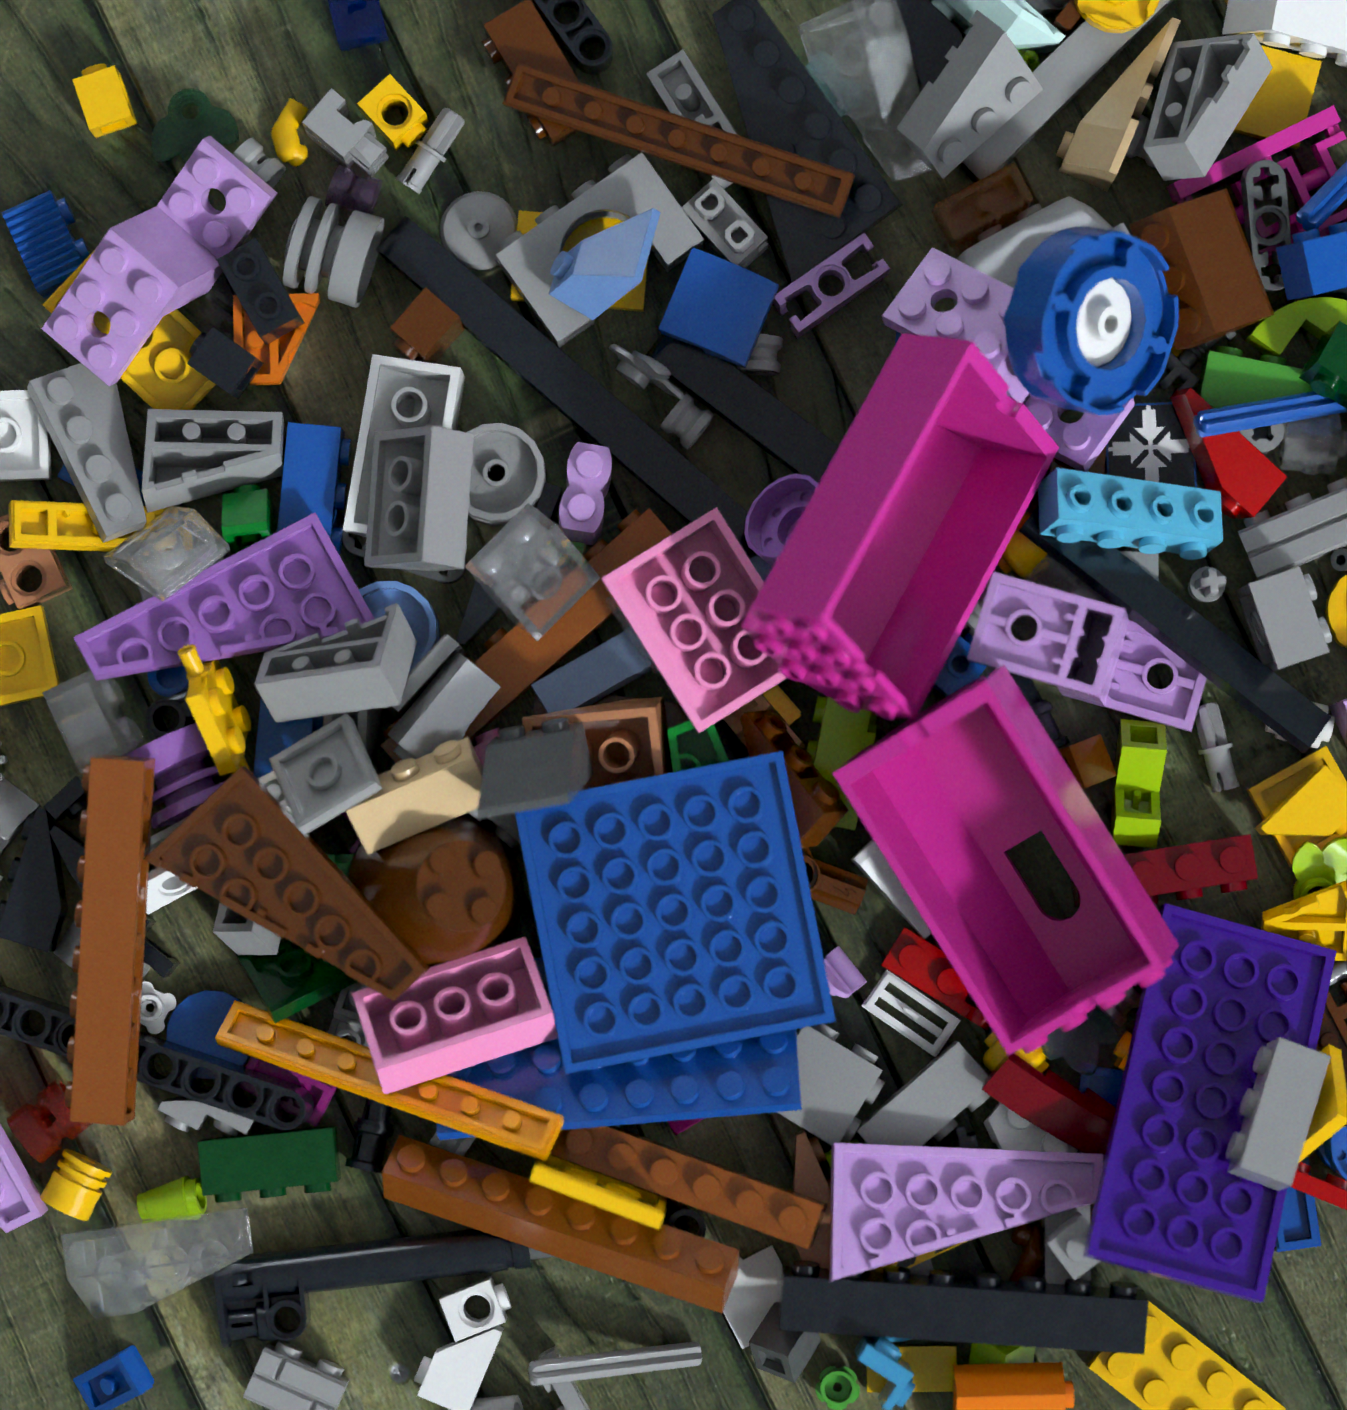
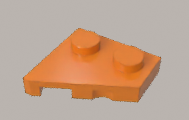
M319 293L289 294L305 323L267 345L260 338L237 295H233L234 342L264 363L248 386L281 385L320 304Z

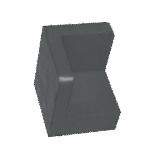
M775 1302L749 1340V1345L756 1368L795 1383L818 1348L821 1340L819 1333L780 1330L778 1320L780 1302Z

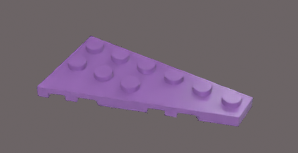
M313 513L73 638L95 680H102L183 666L177 652L180 648L189 644H194L201 661L207 662L270 651L316 633L323 639L346 630L345 622L358 618L360 623L363 624L375 618L317 514Z

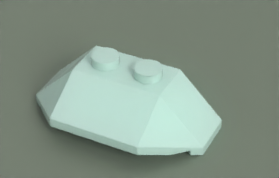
M931 0V3L949 21L954 20L965 30L963 33L964 38L973 26L969 22L976 10L980 11L1006 32L1020 54L1054 52L1063 43L1065 38L1061 31L1048 22L1025 0Z

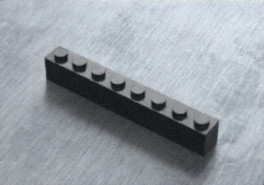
M798 1260L793 1261L792 1266H782L778 1316L780 1330L1144 1354L1148 1299L1143 1290L1137 1289V1285L1130 1282L1115 1281L1110 1283V1287L1092 1286V1282L1089 1280H1074L1070 1278L1065 1280V1284L1047 1283L1046 1278L1032 1275L1020 1276L1019 1281L1001 1280L1000 1275L987 1272L975 1273L974 1278L956 1277L955 1272L942 1269L930 1270L929 1275L910 1274V1269L897 1266L884 1267L883 1273L865 1271L829 1282L830 1269L820 1268V1264L817 1262Z

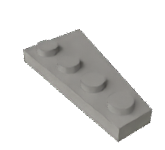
M82 363L30 380L27 390L102 542L104 543L144 528L147 521L117 383L109 387Z

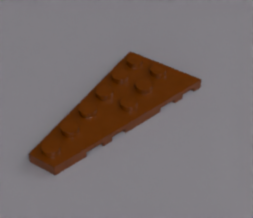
M246 766L240 767L144 858L145 861L154 866L162 867L180 878L179 880L191 887H197L220 900L221 904L279 937H285L304 948V951L316 958H322L345 971L346 975L392 1001L398 999L430 969L308 834L304 835L297 828L293 817Z

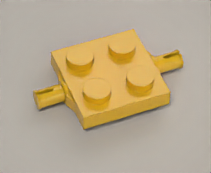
M194 644L183 646L178 650L177 654L187 672L186 678L189 681L186 701L220 776L229 773L234 774L242 766H246L250 770L244 757L248 731H251V720L245 706H239L233 694L234 682L227 667L222 668L219 660L202 662Z

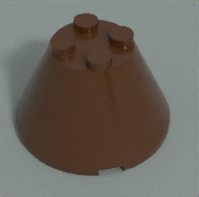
M468 812L369 855L361 842L353 855L347 873V878L429 968L509 942L520 917L522 887L515 859L507 844L496 835L494 828L484 820L479 822Z

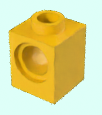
M96 64L82 70L81 77L72 79L88 128L95 138L137 124L121 74L115 65L107 68L106 64Z
M391 74L357 103L363 116L373 123L376 130L396 151L403 144L407 148L411 147L427 131L424 127L429 122L426 112ZM401 106L408 111L407 119L402 124L390 125L384 121L385 113L391 107Z

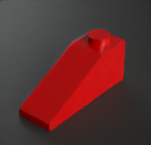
M1191 387L1175 391L1170 398L1206 489L1221 491L1222 513L1232 519L1236 517L1238 519L1255 517L1287 476L1239 431L1208 437L1198 436L1193 424V417L1199 411L1213 409V407Z

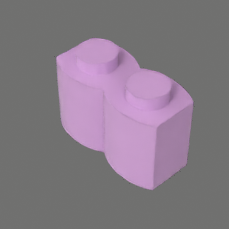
M577 442L571 450L567 462V489L562 496L559 507V531L562 540L587 545H594L598 540L603 527L604 498L611 482L612 457L609 447Z

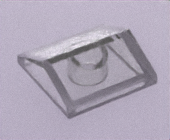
M171 506L103 557L106 564L163 602L228 553L230 548L228 543L195 509Z

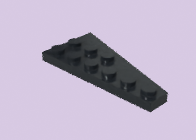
M731 0L712 14L749 139L855 175L840 219L766 194L791 281L794 282L855 238L869 231L903 206V204L759 0Z

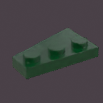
M292 941L280 943L277 955L236 954L241 968L274 1023L359 982L346 975L345 971L324 959H318L304 951V948L301 946H293Z

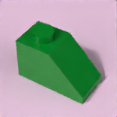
M258 485L239 486L233 489L234 493L223 494L222 536L232 554L276 533L273 500L268 490H260Z

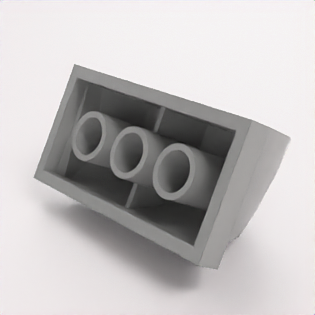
M1068 196L1044 208L1041 207L1040 203L1029 207L1016 216L1017 222L1004 229L1001 224H998L977 236L979 242L962 252L957 260L1014 288L1021 264L1025 262L1041 242L1058 231L1071 227L1086 226L1120 231L1129 234L1124 222L1112 227L1092 207ZM953 299L954 306H956L957 301Z

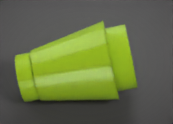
M186 1175L146 1192L139 1193L137 1195V1209L142 1220H195L198 1214L206 1212L207 1198L202 1195L201 1179H191Z

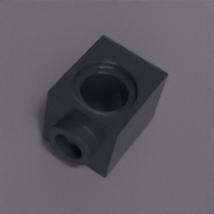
M214 327L211 328L208 334L203 332L196 338L189 350V354L192 357L187 363L238 400L264 364Z

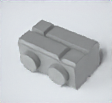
M278 1340L276 1346L268 1343L264 1347L243 1398L270 1410H337L350 1379L342 1376L344 1368L338 1364L319 1358L317 1364L301 1358L303 1350L290 1343Z

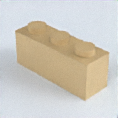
M466 737L459 741H446L438 745L433 752L417 759H404L396 763L391 770L377 775L382 789L346 810L367 854L369 855L477 809L483 775L482 764L469 738Z

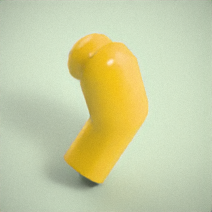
M292 98L288 100L272 127L271 137L277 157L283 163L288 162L296 167L302 165L308 156L307 147L300 144L297 129L309 109Z

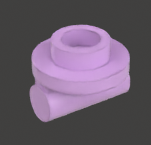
M840 946L826 955L824 964L830 995L847 998L867 982Z

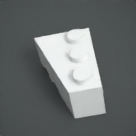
M1228 0L1222 35L1254 33L1259 43L1272 47L1297 50L1299 54L1307 57L1335 58V64L1347 67V0Z

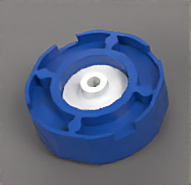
M1086 226L1071 227L1049 236L1021 264L1003 321L1011 365L1018 380L1032 396L1064 409L1102 416L1125 411L1122 405L1136 395L1146 396L1153 389L1164 373L1177 333L1179 320L1178 296L1168 294L1166 280L1162 272L1170 268L1161 253L1153 245L1120 231Z

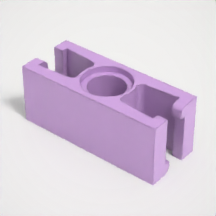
M865 233L855 238L776 294L773 305L781 316L788 312L786 303L804 292H810L814 302L819 305L802 321L796 315L789 319L791 322L790 329L797 339L888 276L890 268L884 259L872 264L874 270L857 280H853L848 270L842 266L859 251L864 254L874 248ZM827 275L836 276L841 280L843 290L836 296H827L820 291L818 286L819 280Z

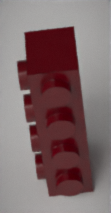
M1251 834L1123 854L1153 904H1159L1158 895L1175 892L1176 900L1202 897L1203 887L1220 885L1221 893L1248 889L1246 880L1258 879ZM1070 877L1074 906L1080 907V893Z

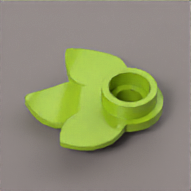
M1347 837L1335 838L1322 849L1309 841H1306L1299 847L1292 860V870L1297 879L1293 887L1294 900L1308 895V891L1313 887L1322 886L1321 889L1347 880Z

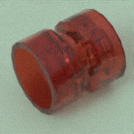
M59 1079L53 1081L37 1094V1103L35 1105L25 1103L7 1118V1123L16 1138L30 1155L41 1164L63 1148L62 1140L64 1138L73 1140L93 1124L70 1121L71 1108L65 1107L66 1085ZM51 1114H53L56 1117V1120L53 1123L48 1118V1116H50Z

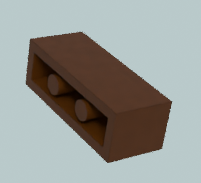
M524 0L483 24L487 38L482 40L481 43L492 62L496 64L502 61L510 76L504 78L507 87L517 62L579 82L531 0ZM532 115L526 117L538 139L541 140L547 137L552 147L579 132Z

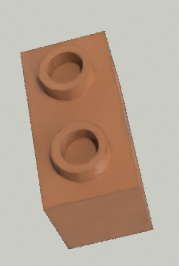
M9 514L0 517V572L3 576V579L0 580V591L7 604L15 603L18 609L30 608L72 590L70 581L54 549L19 548L15 551H7L5 549L3 539L9 531ZM38 568L42 574V583L37 590L26 592L22 586V577L27 570Z

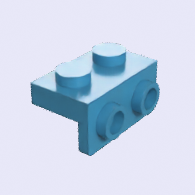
M862 1336L854 1349L857 1359L888 1379L878 1395L881 1408L892 1410L895 1404L902 1408L916 1384L912 1383L914 1373L910 1365L900 1359L902 1353L899 1352L900 1349L887 1339L875 1337L874 1340H871L866 1336Z

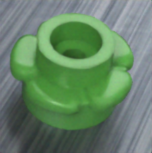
M829 1366L820 1373V1381L815 1386L816 1395L821 1402H826L830 1409L842 1410L849 1403H854L857 1400L860 1386L856 1384L857 1376L852 1369L846 1366L840 1368ZM840 1383L842 1389L835 1391L833 1389L834 1384Z

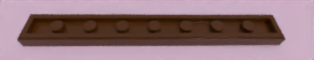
M520 62L516 63L503 101L505 107L839 219L855 177L853 173Z

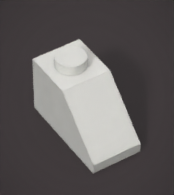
M497 1325L457 1342L454 1341L437 1348L432 1359L424 1356L414 1379L415 1382L422 1384L417 1396L450 1410H470L504 1327Z

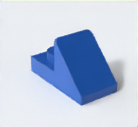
M134 1345L125 1348L73 1378L89 1410H112L151 1389L154 1384L153 1376Z

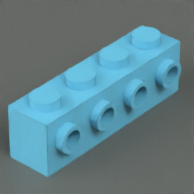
M1056 468L1041 481L1038 487L1040 535L1057 537V540L1060 542L1074 543L1081 540L1097 542L1100 547L1108 549L1126 546L1139 548V551L1144 554L1169 552L1179 554L1181 558L1187 560L1201 559L1223 542L1221 491Z

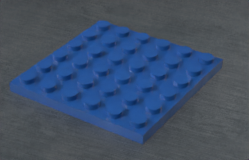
M783 751L580 790L568 804L515 812L565 1074L836 1021Z

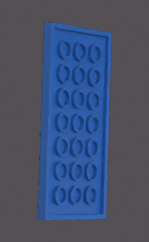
M534 958L553 1012L543 958ZM797 1029L565 1074L559 1039L555 1038L446 1074L562 1115L564 1124L561 1130L802 1110ZM436 1123V1134L439 1140L475 1137Z

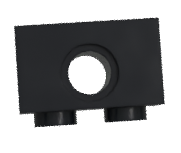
M256 237L216 259L260 338L266 345L305 323Z

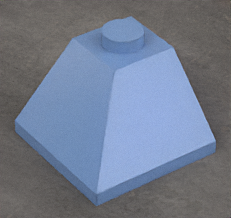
M652 208L583 239L569 252L562 251L553 262L550 274L554 277L549 295L591 320L597 318L642 281L661 212Z

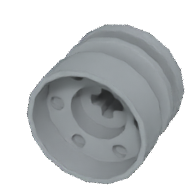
M309 196L299 216L295 219L288 236L284 253L283 285L294 289L297 288L306 271L304 290L312 294L318 288L323 277L329 278L328 299L357 308L364 298L378 257V252L375 249L382 241L384 218L354 210L345 226H339V204L330 203L321 220L322 199Z

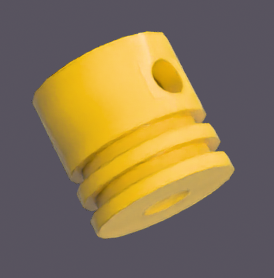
M64 1149L62 1155L65 1158L58 1160L57 1166L59 1169L53 1170L40 1199L64 1214L82 1221H89L94 1207L103 1193L100 1187H106L108 1182L105 1180V1177L110 1178L113 1172L103 1164L81 1153Z

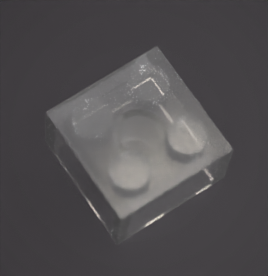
M530 503L526 504L464 566L508 618L536 641L600 579V576L557 524Z
M91 670L42 692L80 775H83L85 765L90 764V757L101 754L126 756L138 749V744L144 742L134 719H128L127 716H124L119 704L125 702V699L114 678L95 680Z

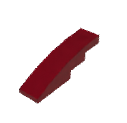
M1014 1053L1011 1055L1007 1054L984 1080L981 1090L1055 1138L1084 1153L1103 1154L1104 1162L1116 1108L1087 1087L1081 1093L1050 1069L1043 1075Z

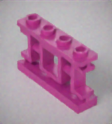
M1333 105L1213 163L1205 177L1180 179L1167 186V191L1173 203L1181 204L1193 200L1191 194L1242 169L1245 170L1253 162L1261 160L1273 161L1271 155L1323 131L1326 139L1310 146L1319 165L1318 168L1300 175L1292 156L1277 162L1283 169L1290 189L1301 209L1311 199L1309 191L1324 185L1337 171L1327 148L1347 139L1344 131H1341L1338 125L1341 120ZM1260 168L1261 173L1259 176L1253 177V184L1269 177L1265 175L1264 168ZM1240 180L1230 186L1240 205L1234 209L1241 225L1244 223ZM1347 208L1330 215L1319 227L1320 237L1330 235L1327 229L1328 226L1342 220L1347 222ZM1297 212L1289 216L1291 244H1293L1292 234L1306 231L1303 229L1302 224L1296 220ZM1261 216L1258 217L1256 231L1261 237L1266 238L1272 234L1275 236L1278 232V221L1266 227ZM1280 243L1258 250V253L1268 252V266L1273 264L1271 251H1277L1276 247H1280Z

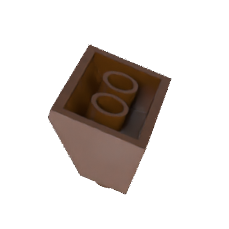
M1227 189L1166 208L1129 225L1133 236L1153 245L1161 253L1170 268L1162 272L1166 280L1168 294L1178 296L1179 320L1174 339L1176 350L1198 347L1274 315Z

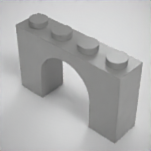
M642 152L634 158L630 154L624 155L608 168L610 175L597 184L593 179L585 182L571 194L574 198L573 201L561 209L557 205L548 208L535 219L538 225L524 235L520 230L516 231L499 244L501 251L496 254L497 263L558 348L595 323V319H589L549 295L554 277L550 274L552 264L563 251L568 237L580 225L597 218H614L625 221L652 208L658 210L661 213L651 250L667 272L687 259L692 247L700 250L704 246V238Z
M456 651L387 734L398 743L393 751L403 760L407 758L417 759L433 752L438 745L446 741L462 740L471 722L501 686ZM478 808L468 812L479 822L483 819L479 818ZM515 813L488 817L497 824L494 832L503 842L512 849L518 842L521 844Z

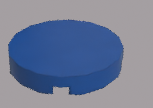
M205 990L188 996L175 1007L168 1021L166 1041L243 1066L248 1062L250 1056L220 1046L215 1039L234 1000L242 1002L241 999L224 991ZM200 1067L196 1073L197 1078L215 1079L211 1070L205 1067Z

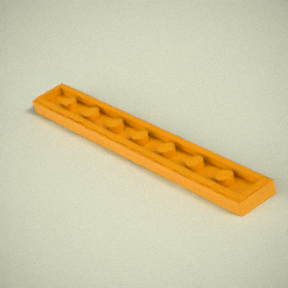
M234 1000L215 1036L216 1042L220 1046L545 1162L564 1124L562 1115L449 1075H443L384 1095L369 1047L287 1018L274 1023L268 1011Z

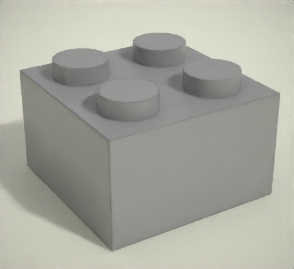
M1300 566L1249 583L1236 590L1260 662L1273 672L1329 653L1327 643L1332 642L1331 632L1323 616L1317 617L1312 603L1313 600L1317 599L1316 589L1309 574L1303 575Z

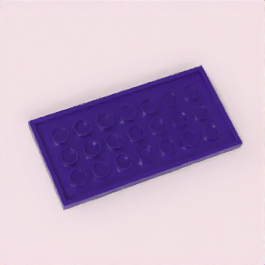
M1165 903L1160 907L1159 913L1179 946L1171 957L1173 963L1164 969L1166 974L1153 984L1142 988L1083 1256L1247 1301L1261 1303L1264 1301L1287 1188L1277 1191L1227 1172L1231 1159L1226 1157V1152L1232 1135L1235 1132H1240L1244 1116L1239 1113L1240 1106L1248 1089L1253 1090L1258 1074L1253 1072V1064L1260 1047H1266L1268 1043L1280 1037L1316 1051L1337 951Z

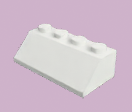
M372 354L343 531L364 537L367 536L374 432L430 425L457 430L465 376L461 367Z

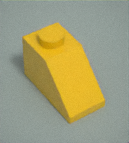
M1326 765L1318 766L1254 829L1260 835L1331 836L1336 831L1342 836L1347 832V786Z

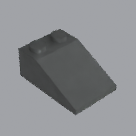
M557 718L541 723L542 729L525 732L524 725L511 726L499 730L498 737H495L486 746L478 804L479 818L570 803L593 776L583 722L569 724L568 718Z

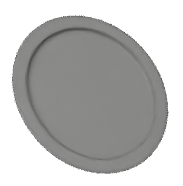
M484 191L469 192L455 199L445 210L440 223L441 242L444 249L466 268L473 270L490 269L499 265L496 260V254L501 251L499 244L517 231L518 220L512 207L501 197Z

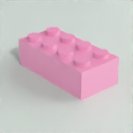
M526 936L460 959L430 967L424 975L395 1001L369 987L352 993L384 1095L558 1038L553 1012Z

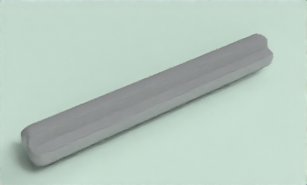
M684 1342L535 1360L529 1363L528 1373L531 1385L538 1386L698 1366L702 1362V1353L699 1342Z

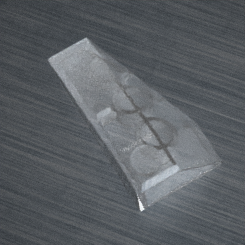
M852 0L800 24L797 28L812 71L820 81L824 80L837 98L836 104L843 114L847 113L863 134L862 140L892 182L932 172L933 170L914 154L897 130L898 125L920 92L907 31L896 0Z
M247 1208L90 1227L61 1235L67 1280L94 1318L138 1313L163 1298L177 1293L190 1284L254 1253Z

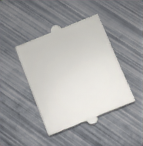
M773 1245L745 1259L739 1257L738 1274L723 1310L742 1349L750 1346L749 1340L775 1302H780L783 1265Z

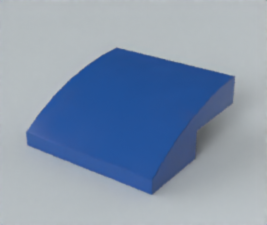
M692 247L658 329L661 334L702 348L706 354L746 368L779 285L739 265Z

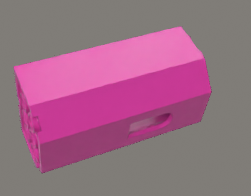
M907 333L901 334L742 624V627L755 639V647L771 656L779 664L778 670L781 674L791 680L810 686L835 700L842 708L854 713H859L862 709L872 711L880 717L893 720L895 716L915 720L1059 449V446L1027 407L1006 394L1009 385L973 341Z
M1002 665L988 673L989 676L987 678L983 675L917 714L915 720L909 719L894 728L887 735L876 741V744H871L853 755L832 774L1007 1054L1011 1055L1021 1048L1025 1054L1036 1050L1049 1040L1047 1035L1058 1027H1061L1064 1032L1075 1028L1088 1018L1086 1013L1091 1011L1096 1005H1100L1102 1010L1114 1006L1126 997L1124 992L1136 983H1139L1141 988L1153 984L1166 974L1164 969L1173 963L1171 957L1179 944L1005 665ZM1039 831H1042L1080 893V907L1069 918H1053L1042 910L1006 852Z

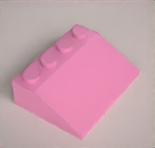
M717 507L601 578L697 733H700L787 679L786 676L779 672V664L771 656L757 649L754 645L755 639L742 627L764 582Z

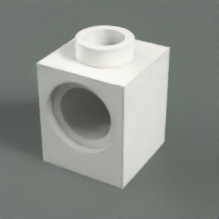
M492 1276L443 1294L439 1299L455 1342L505 1323L508 1318L506 1310L512 1308L504 1284L495 1285ZM480 1295L486 1298L490 1304V1313L480 1319L471 1317L465 1308V1302L469 1297Z

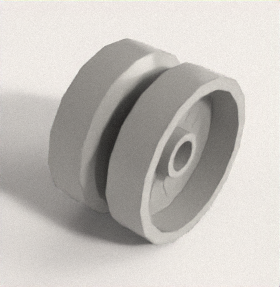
M504 423L482 424L466 432L474 434L468 515L474 521L493 527L513 525L514 519L521 521L529 517L537 508L545 482L547 483L546 465L535 441L520 428ZM501 466L502 472L505 471L504 478L497 482L489 479L492 475L491 468Z

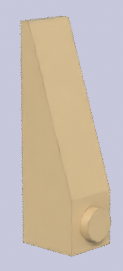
M1172 17L1085 115L1075 133L1065 132L1056 156L1063 158L1059 168L1060 172L1108 191L1121 167L1139 124L1137 119L1140 118L1150 97L1154 80L1160 72L1181 20Z

